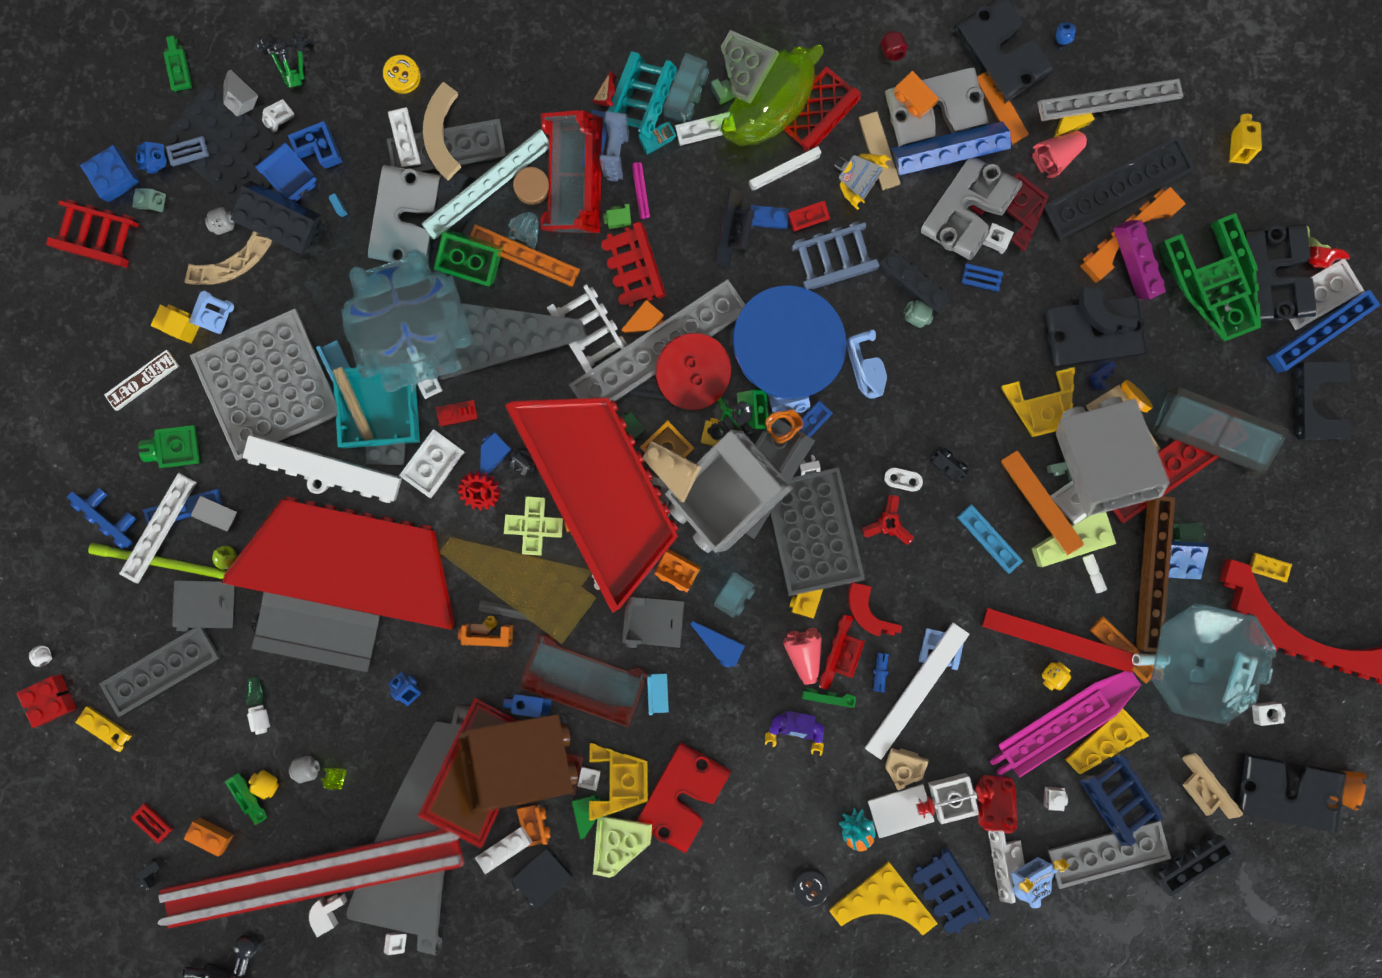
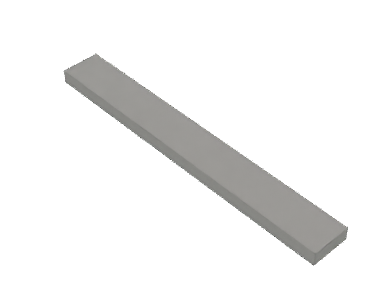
M1178 78L1040 100L1037 104L1041 121L1177 100L1184 96Z

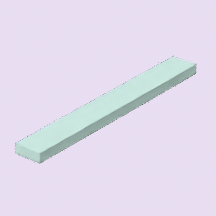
M538 130L421 223L429 235L435 240L513 178L520 170L524 169L548 150L549 140L544 132Z

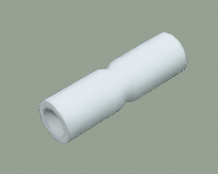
M1093 553L1082 557L1096 593L1106 591L1107 587L1099 572V567Z
M1166 653L1134 654L1132 657V662L1136 666L1167 664L1169 660Z

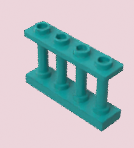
M631 51L611 101L614 105L609 106L607 112L625 114L628 106L646 110L642 121L627 117V123L629 126L639 128L638 131L645 138H650L655 130L658 116L662 112L664 101L669 94L671 83L676 77L677 67L669 60L665 61L663 67L646 64V61L637 52ZM646 71L659 74L657 84L653 85L638 81L641 72ZM640 89L653 92L650 102L631 99L634 90Z

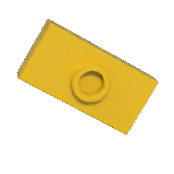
M1257 553L1252 554L1250 561L1253 573L1287 582L1292 567L1291 563Z

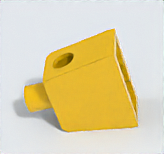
M1243 114L1240 117V123L1232 131L1229 162L1248 164L1262 149L1261 123L1254 122L1251 114Z

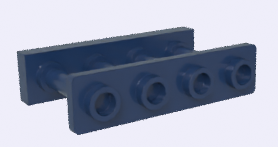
M1116 754L1110 757L1114 764L1099 776H1084L1079 781L1120 845L1132 846L1137 842L1133 836L1137 829L1148 820L1162 821L1164 818L1159 807L1150 798L1148 790L1142 786L1139 776L1129 766L1128 759L1122 754ZM1119 771L1124 781L1106 794L1101 787L1102 783ZM1129 787L1134 797L1120 809L1116 810L1112 800ZM1140 803L1145 813L1127 827L1123 821V816Z

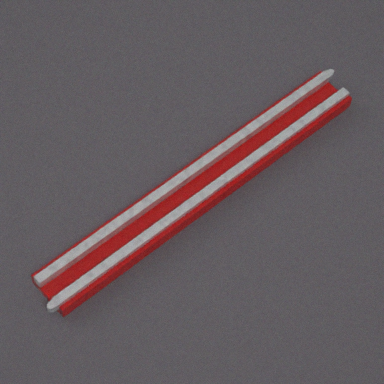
M441 828L165 887L160 890V895L158 896L160 903L165 902L168 916L160 919L158 924L173 928L458 868L464 865L459 837Z

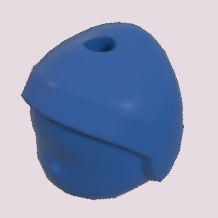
M1070 22L1060 23L1056 29V41L1062 45L1071 43L1075 39V25Z

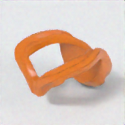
M789 409L771 414L766 419L765 426L777 443H784L803 427V420L795 410ZM786 418L791 426V430L784 435L776 436L770 426L777 419Z

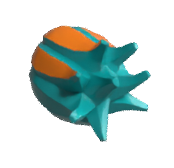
M854 808L852 815L843 813L846 820L839 822V825L843 829L842 836L844 842L853 850L859 852L867 850L874 843V822L864 816L863 810L857 813Z

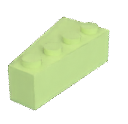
M1106 512L1085 517L1075 525L1071 524L1085 545L1068 556L1053 535L1034 546L1032 551L1037 566L1044 567L1116 544Z

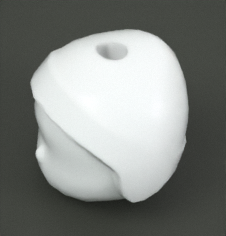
M39 645L30 651L29 660L32 665L42 667L52 660V655L48 647Z

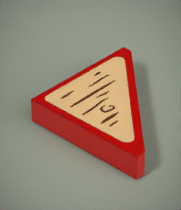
M609 72L592 102L596 105H614L611 102V97L615 93V84L613 82L617 77L614 73Z

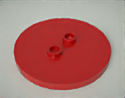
M701 333L682 334L667 343L660 352L655 368L656 382L662 395L677 407L687 410L703 409L715 403L726 391L731 377L730 359L724 347L714 338Z

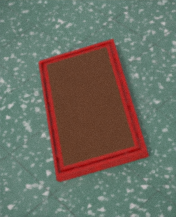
M475 698L424 801L418 817L478 847H482L499 809L472 814L458 735L468 730L518 722V720Z

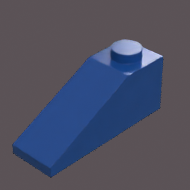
M692 620L691 626L717 659L720 660L719 663L728 668L731 665L735 667L745 645Z

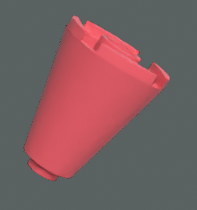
M1073 131L1039 142L1033 146L1035 152L1032 156L1041 173L1045 171L1049 174L1047 175L1048 178L1058 176L1086 147L1087 138L1085 134L1080 131Z

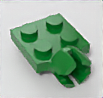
M195 425L155 430L153 438L139 441L138 449H149L147 452H139L141 460L144 462L157 461L159 468L200 464Z

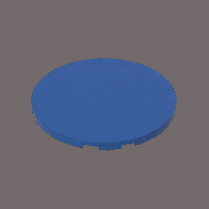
M777 286L760 292L744 306L734 326L733 350L743 374L751 383L762 389L763 392L778 398L800 399L823 390L838 375L846 355V334L837 312L824 298L802 287Z

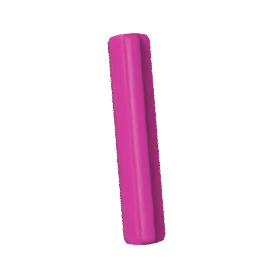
M635 162L632 164L639 216L640 219H646L650 217L643 168L641 162Z

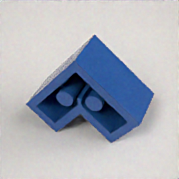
M324 121L288 135L293 150L300 159L316 153L319 163L325 169L343 162L330 128Z

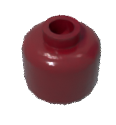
M889 31L885 33L880 42L884 56L888 60L898 61L902 59L908 49L904 36L900 32Z

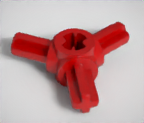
M888 496L886 512H882V517L877 518L878 522L862 527V533L865 538L882 532L883 535L888 533L892 536L894 534L906 545L912 542L914 536L901 526L900 515H897L898 496ZM886 519L893 520V527H886Z

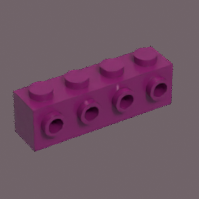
M1129 220L1114 227L1113 229L1138 299L1150 300L1166 292L1164 280L1160 276L1158 262L1154 258L1152 244L1148 240L1146 226L1142 220Z

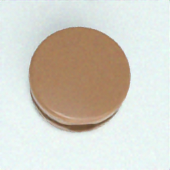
M526 167L516 174L513 187L517 197L522 202L536 205L547 198L549 181L546 174L539 168Z

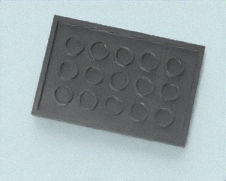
M839 467L793 477L789 482L793 489L775 505L770 513L788 595L794 596L865 580Z

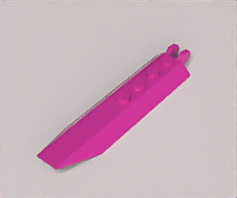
M1123 671L1095 682L1000 743L999 747L1002 753L993 757L990 763L995 765L1006 758L1008 763L999 767L996 771L997 774L1001 775L1013 769L1020 778L1115 717L1139 689L1141 684L1132 671L1131 673Z

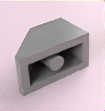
M228 70L223 84V103L238 117L254 108L258 95L232 70Z

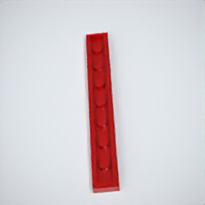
M987 607L982 627L1131 673L1134 665L1132 657L1135 653Z

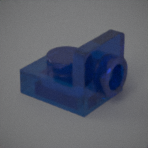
M1113 360L1106 362L1089 375L1092 379L1090 382L1094 388L1100 391L1108 388L1103 379L1108 378L1114 373L1112 370L1117 366Z

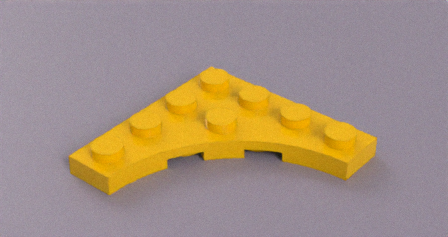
M889 861L829 909V912L841 927L855 918L869 914H886L900 918L915 927L922 935L938 924Z

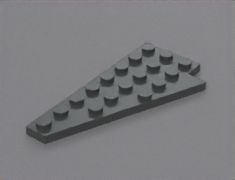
M440 301L444 319L427 324L430 336L441 333L437 340L432 343L442 380L587 339L583 321L579 319Z

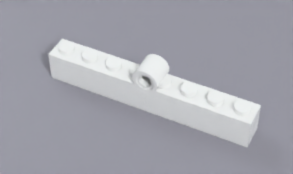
M256 435L248 436L242 457L248 459L247 462L250 464L259 465V463L266 464V468L278 471V468L286 470L285 473L288 475H304V479L308 480V489L314 494L326 491L329 486L339 485L342 486L341 489L344 491H360L362 496L371 498L374 495L379 497L380 501L390 503V501L396 500L402 477ZM317 479L322 482L321 488L316 486Z

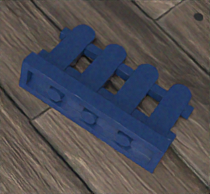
M947 846L941 850L942 857L938 858L936 855L933 857L934 861L923 868L920 865L916 867L917 871L913 874V881L916 884L925 882L927 888L923 891L924 898L926 900H933L935 898L938 902L934 906L935 915L938 917L946 915L949 919L944 924L945 931L948 933L956 931L959 934L962 932L961 928L972 921L974 924L978 923L979 917L983 921L991 917L989 909ZM947 868H950V870L952 871L951 874L947 872ZM942 872L944 878L932 884L929 879ZM958 884L961 885L962 890H959V889H958V887H957ZM952 888L955 894L942 900L940 895ZM969 900H970V901L972 902V904H973V906H971V907H970L969 904L967 903ZM963 905L965 910L953 917L951 911Z

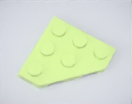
M608 816L597 818L593 874L609 878L616 875L651 844L652 824Z

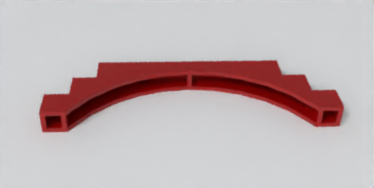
M1225 559L1219 581L1225 583L1224 587L1235 589L1230 609L1236 610L1237 615L1247 617L1242 637L1248 638L1247 642L1259 645L1261 642L1266 644L1265 648L1275 651L1280 648L1285 650L1284 654L1296 657V654L1303 656V660L1313 663L1315 660L1321 661L1322 666L1333 668L1334 665L1340 667L1339 671L1351 674L1353 671L1358 673L1357 677L1366 680L1372 677L1376 679V683L1382 684V646L1362 650L1338 649L1325 646L1305 637L1290 627L1271 608L1258 587L1250 565Z

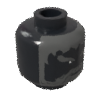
M526 447L517 448L509 458L511 461L510 466L523 476L528 474V472L532 474L537 468Z

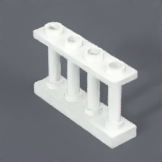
M586 284L583 286L586 291L585 294L561 308H556L552 304L547 309L551 316L565 317L566 313L589 299L593 302L596 309L579 320H582L585 325L601 316L606 325L587 336L586 340L569 344L587 373L592 370L594 363L620 348L622 350L628 345L622 336H617L615 332L617 327L612 319L608 321L605 316L608 312L602 303L598 304L595 298L598 295L593 287L588 288ZM611 332L616 342L591 357H585L582 352L585 346Z

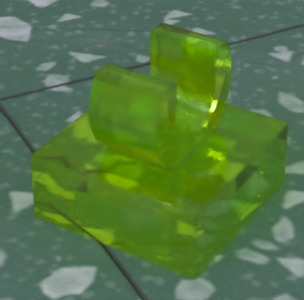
M324 768V771L327 773L325 778H321V781L324 783L323 787L326 789H342L347 771L342 768Z

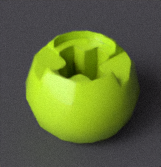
M221 546L213 552L212 560L216 567L225 570L230 568L238 556L232 547Z

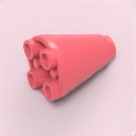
M810 628L806 632L800 633L798 631H790L783 640L784 647L803 684H813L818 681L822 638L816 628Z

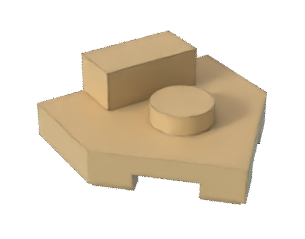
M891 748L885 767L896 788L900 790L910 783L923 779L929 761L926 758L919 757L918 753L902 748L899 750Z

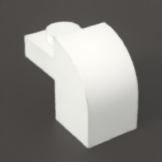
M335 894L328 898L327 901L323 896L312 906L309 913V922L317 937L333 929L338 924L332 911L346 903L348 899L345 894L340 896Z

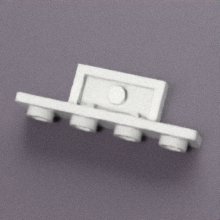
M988 831L999 900L1011 904L1015 903V895L1012 892L1014 882L1011 873L1025 865L1021 840H1013L1006 843L1003 831Z

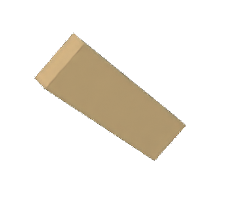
M878 112L859 117L869 153L885 154L892 159ZM893 159L892 161L887 160L885 162L888 169L882 167L883 172L878 178L881 190L901 184Z

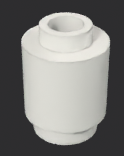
M263 705L249 708L247 717L251 732L255 731L256 735L267 732V728L270 727L267 710L264 709Z

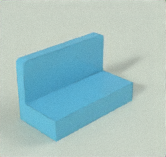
M337 340L324 347L320 345L316 347L332 381V370L339 367L344 369L351 368Z
M667 673L648 674L649 715L669 712Z

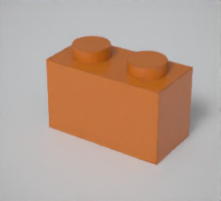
M913 71L893 91L897 101L904 103L908 107V112L913 117L917 116L919 120L939 100Z
M198 818L192 822L184 840L219 857L226 851L234 834L202 818Z

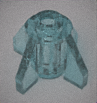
M527 212L511 219L508 226L512 230L507 237L509 239L517 238L520 241L526 242L530 248L534 249L539 232L537 216Z

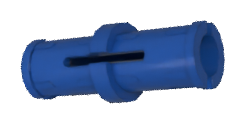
M877 652L876 668L873 669L875 677L872 691L885 692L886 675L889 672L887 671L889 656L887 653Z

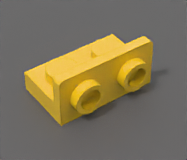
M823 589L798 594L796 597L792 596L789 606L792 608V612L814 619Z

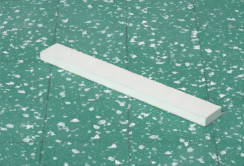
M955 623L950 625L865 746L867 751L879 759L883 758L969 636L967 631Z

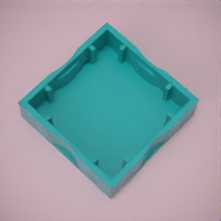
M405 363L382 365L376 368L358 367L343 369L345 375H347L346 377H348L347 379H349L350 386H352L351 388H353L352 390H354L353 393H355L354 395L358 399V404H360L359 406L363 410L362 413H364L363 415H365L364 417L368 421L367 424H369L368 426L372 430V435H374V438L368 441L363 439L365 437H362L364 435L360 433L361 430L358 428L360 426H357L359 424H356V419L353 417L355 415H352L354 413H351V408L349 409L350 406L348 405L350 404H347L346 397L344 398L345 395L341 391L342 388L340 389L341 386L337 382L338 379L336 380V375H333L334 397L337 403L336 427L338 447L356 448L420 442L414 365Z

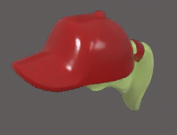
M1307 226L1311 257L1308 259V262L1314 268H1329L1337 259H1350V255L1346 251L1331 249L1330 246L1322 245L1317 239L1310 237V229Z

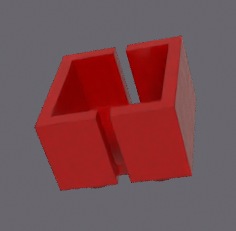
M61 674L51 676L17 692L23 709L28 708L29 710L25 713L32 728L44 725L77 709L70 693L59 697L57 693L68 690Z

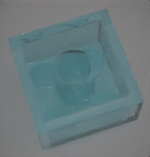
M733 572L713 605L733 618L735 615L739 616L745 607L742 605L746 598L749 600L755 592V589H753L754 584Z

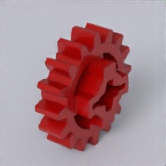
M477 470L474 475L471 471L468 476L464 475L459 483L458 493L461 494L460 500L465 499V505L471 504V509H474L476 506L479 511L483 507L488 510L490 505L495 506L496 501L500 497L501 488L497 487L499 482H493L494 476L487 477V472L481 475L480 471Z

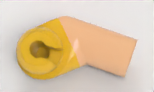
M488 616L482 624H471L470 633L489 634L497 625L496 618Z

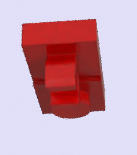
M474 400L436 407L439 426L478 419Z

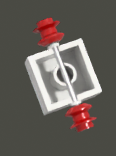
M963 773L928 782L933 801L929 797H927L926 802L918 799L919 803L916 804L918 815H922L923 818H925L927 813L934 816L936 811L938 821L941 824L979 815L975 799L984 803L985 798L992 801V797L995 794L992 785H988L987 782H985L984 787H980L977 784L975 791H973L970 777Z

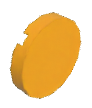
M1128 380L1121 384L1122 392L1129 400L1136 399L1141 411L1147 413L1153 408L1150 400L1136 385Z

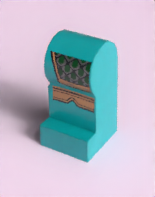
M666 122L655 128L650 138H645L642 134H639V141L647 155L671 142L677 135L670 122Z

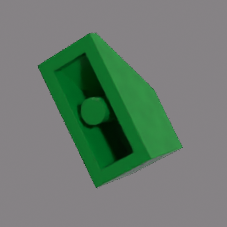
M762 390L737 393V404L745 401L747 405L752 407L751 419L747 423L753 429H767L765 426V421L768 418L767 393Z
M596 793L575 797L572 800L580 839L585 838L596 820H589V801H601L600 797L597 798Z

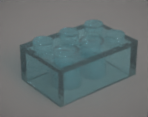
M685 53L664 104V117L682 124L686 123L687 120L691 121L695 111L694 103L699 102L702 94L701 86L706 85L709 77L707 61Z

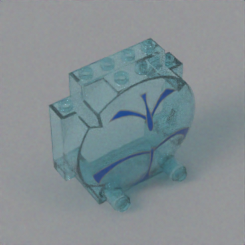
M410 250L407 258L365 271L360 267H355L350 271L349 277L354 297L345 302L341 313L344 331L350 342L356 366L362 378L372 377L379 373L386 392L462 369L456 348H465L474 343L453 275L447 277L442 272L432 273L425 253H421L418 250Z

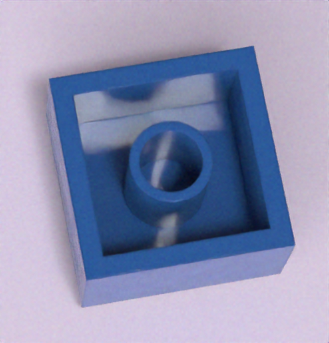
M113 145L80 165L99 197L108 203L141 183L122 151Z

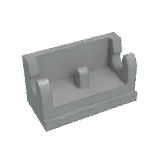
M200 496L191 516L228 532L237 512Z

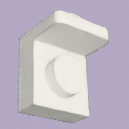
M282 99L263 110L262 121L274 133L279 125L294 118V113Z

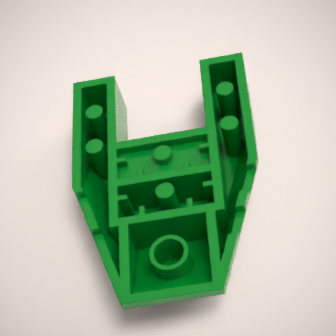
M1236 213L1210 224L1224 258L1210 265L1196 269L1183 234L1158 244L1164 263L1184 295L1224 342L1261 328L1260 303H1258L1257 292L1259 291V284L1257 283L1256 275L1258 267Z

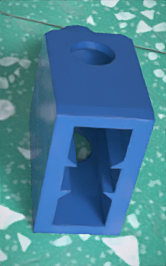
M514 694V698H504L503 708L511 709V714L541 718L549 716L552 700Z

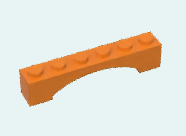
M1171 187L1165 191L1162 188L1153 196L1155 198L1153 202L1147 201L1139 208L1141 212L1137 216L1133 214L1126 221L1142 220L1145 223L1157 218L1167 220L1186 203ZM1115 232L1111 233L1113 237L1109 241L1105 239L1097 246L1099 250L1096 253L1090 252L1083 258L1085 262L1080 267L1095 283L1115 268L1112 263L1119 248Z

